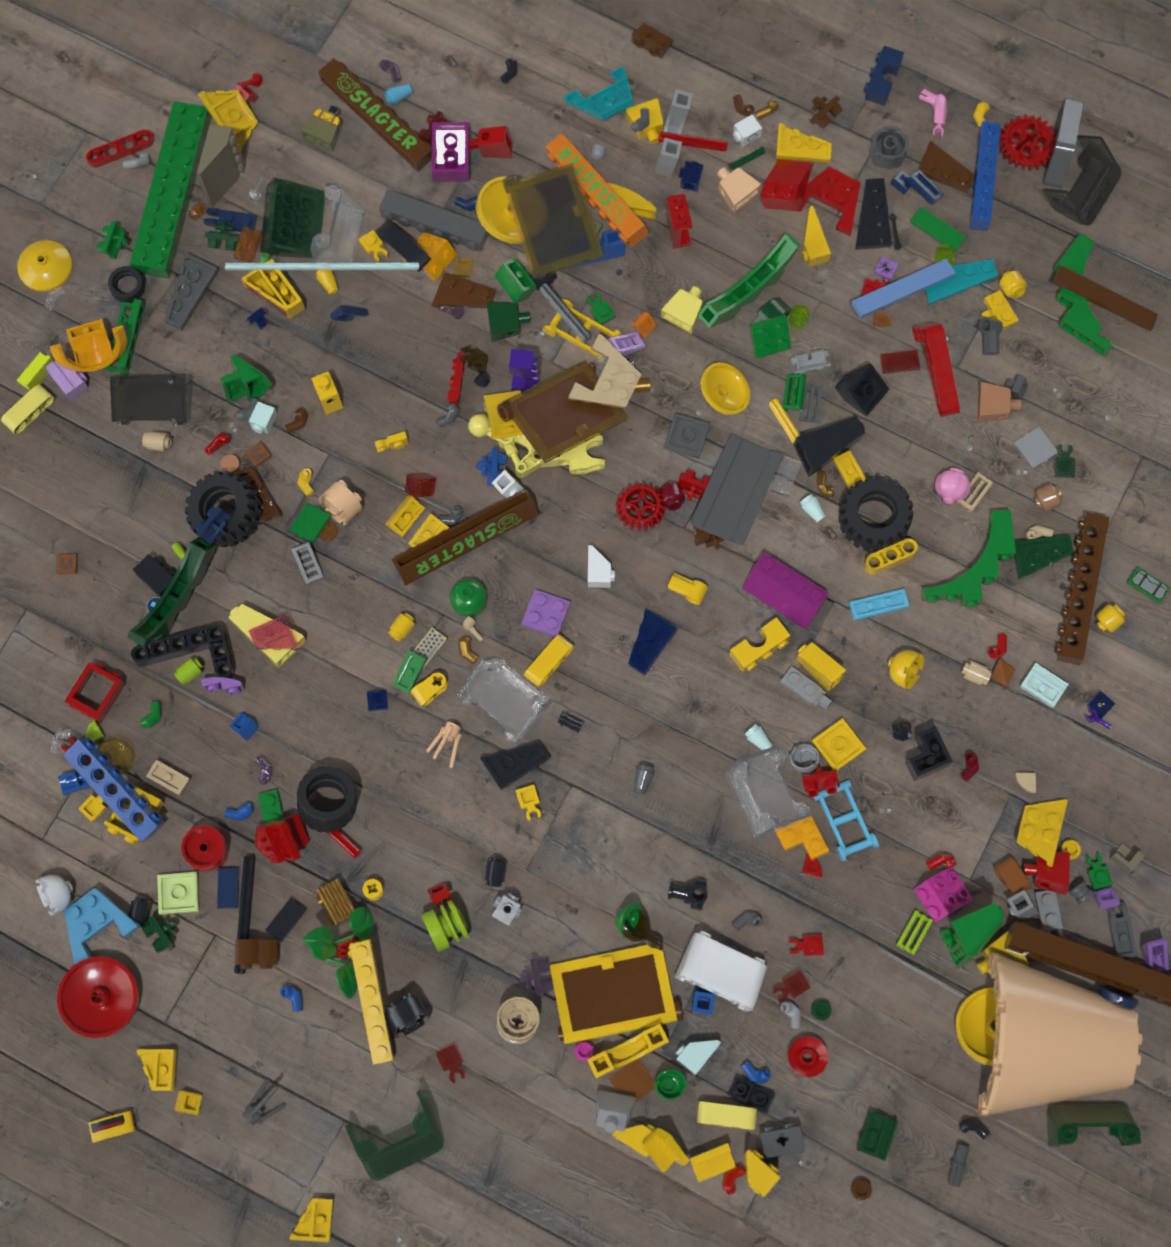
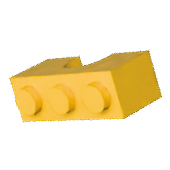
M777 617L761 628L760 634L765 640L763 646L753 647L745 639L730 650V657L742 672L746 670L752 671L758 666L757 663L763 659L765 661L773 655V651L777 648L781 650L789 644L790 634Z

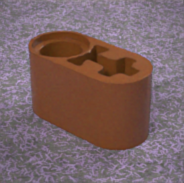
M1012 857L993 867L996 875L1011 897L1023 890L1028 891L1031 889L1030 882Z

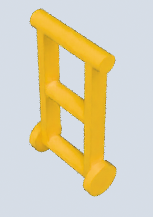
M561 299L576 318L585 322L583 326L587 331L592 326L610 336V338L621 335L620 331L615 330L613 332L573 309L574 305L567 299ZM558 312L549 326L544 325L542 328L549 336L555 337L557 334L597 357V362L601 364L606 359V357L592 351V347L583 343L578 336L574 338L557 328L562 319Z

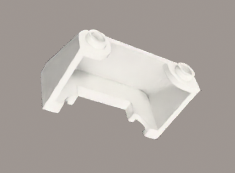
M700 931V933L693 934L674 978L682 982L684 980L691 982L692 985L704 988L731 1001L730 1003L732 1004L738 1003L737 1008L748 1012L752 1011L755 1006L767 966L764 960L758 957L750 958L711 939L710 934Z

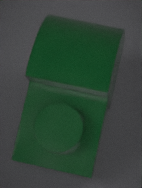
M775 298L757 313L758 316L753 323L784 314L788 317L793 309L781 298Z

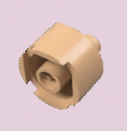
M343 480L335 482L319 497V503L321 505L324 503L327 507L325 509L326 513L331 514V518L339 524L343 521V525H346L362 509L360 504L362 498L356 492L352 493Z

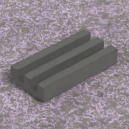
M806 384L803 409L800 411L799 421L818 423L822 386L815 387L814 385L808 386ZM807 391H811L808 415L804 417ZM814 392H818L815 418H811Z

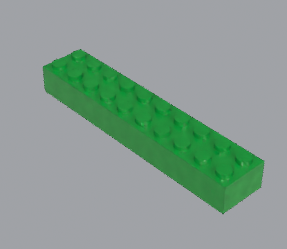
M173 101L130 260L131 267L137 269L140 274L170 279L198 166L212 120V116L205 106Z

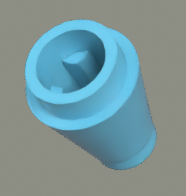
M409 84L390 87L384 92V95L389 105H396L411 95L412 89Z

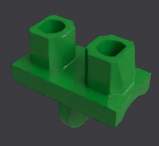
M111 221L110 226H104L102 235L106 239L105 242H98L97 250L102 254H106L111 259H116L121 246L128 245V240L124 238L126 234L125 229L118 226L116 221Z

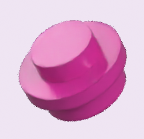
M581 1041L576 1045L574 1052L578 1060L586 1062L587 1059L594 1056L595 1050L590 1042Z

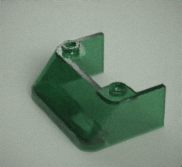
M420 1090L416 1091L424 1111L418 1113L413 1119V1128L416 1133L378 1151L376 1144L371 1140L366 1139L359 1142L353 1127L349 1124L345 1125L356 1154L372 1180H383L439 1153L443 1149L444 1140Z

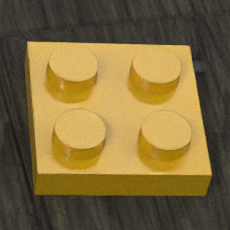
M843 718L811 741L833 771H838L866 751L865 746Z

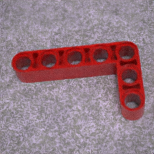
M928 322L913 326L912 330L915 341L925 346L940 417L960 413V405L943 325L941 323Z

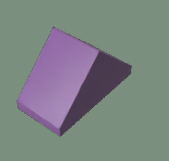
M1166 938L1147 942L1140 946L1147 968L1159 969L1162 973L1169 972Z

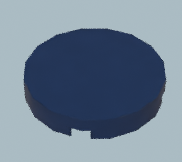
M1101 985L1098 991L1107 1000L1121 1003L1124 1007L1136 1009L1139 1002L1133 996L1110 986Z

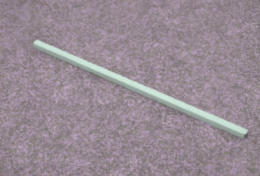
M225 263V270H419V263Z

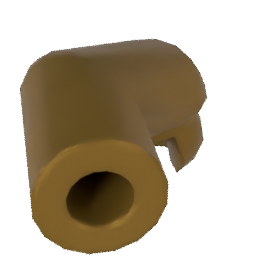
M775 99L769 100L768 106L755 111L758 120L771 115L779 109V104Z
M818 472L817 487L824 498L834 497V488H827L826 472Z
M464 636L458 641L459 654L474 665L479 657L470 651L471 639Z

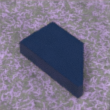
M343 305L330 313L332 320L344 322L353 320L352 317L355 316L366 317L369 315L367 309Z

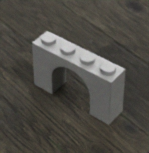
M675 89L667 111L663 132L682 134L683 126L690 110L692 93ZM664 138L663 143L660 142L654 169L655 174L667 177L672 176L679 159L682 142Z

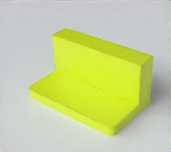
M40 352L20 375L17 382L29 391L36 385L41 384L49 374L46 366L54 362L52 357L49 355L45 356Z

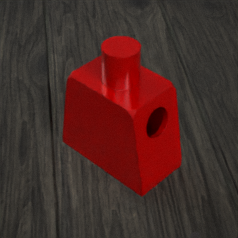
M506 126L483 128L478 131V138L469 139L470 149H479L485 158L511 159L513 141Z
M1056 852L1052 867L1046 864L1047 861L1039 855L1036 858L1035 864L1024 863L1023 873L1024 875L1035 876L1034 886L1036 888L1062 895L1067 894L1070 879V852Z

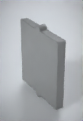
M1040 427L1025 433L1022 438L1013 443L1032 469L1042 463H1047L1048 459L1058 454V451Z

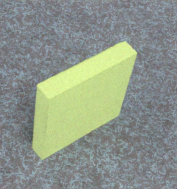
M198 872L157 875L159 915L199 912Z

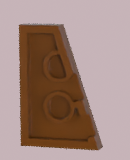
M930 141L918 170L928 179L968 193L975 175Z
M252 467L234 472V474L248 482L259 495L258 499L261 500L262 505L259 507L262 511L261 517L257 519L259 523L281 517Z

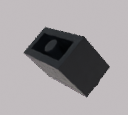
M148 554L132 570L140 580L161 598L175 573L170 569L166 571L162 567L164 563L157 556L153 558Z

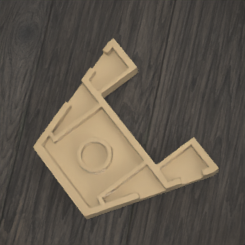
M598 334L591 350L608 358L593 391L575 382L567 399L626 408L641 377V373L601 334Z

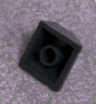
M870 363L847 373L835 387L844 401L865 416L870 414L889 391V387Z

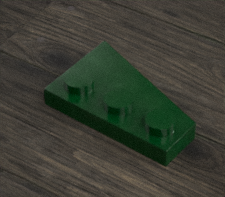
M1064 535L1015 541V562L1018 580L1072 555L1071 536Z

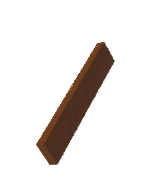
M1062 265L1058 268L1053 283L1148 331L1154 328L1158 316L1157 313Z

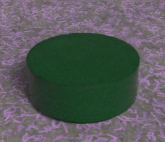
M824 1000L816 1001L811 1007L813 1018L818 1021L828 1019L831 1015L830 1004Z

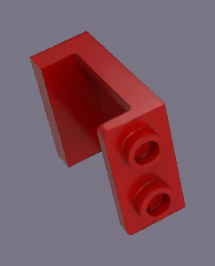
M685 194L669 196L666 202V220L673 249L691 246L688 229L692 228V222Z

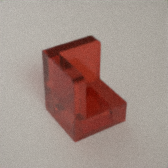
M427 473L407 474L404 492L415 498L433 496L436 478Z

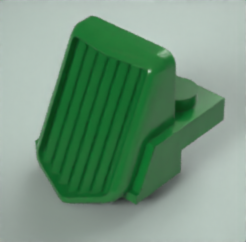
M237 355L230 356L234 373H228L220 378L228 403L242 397H246L248 402L251 398L257 399L264 396L265 392L269 391L273 386L264 373Z

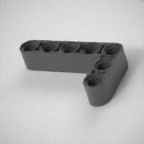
M1065 98L1055 147L1043 184L1058 188L1062 187L1074 153L1084 102Z

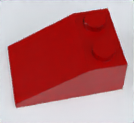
M778 159L762 188L760 199L766 209L799 212L813 168V162Z

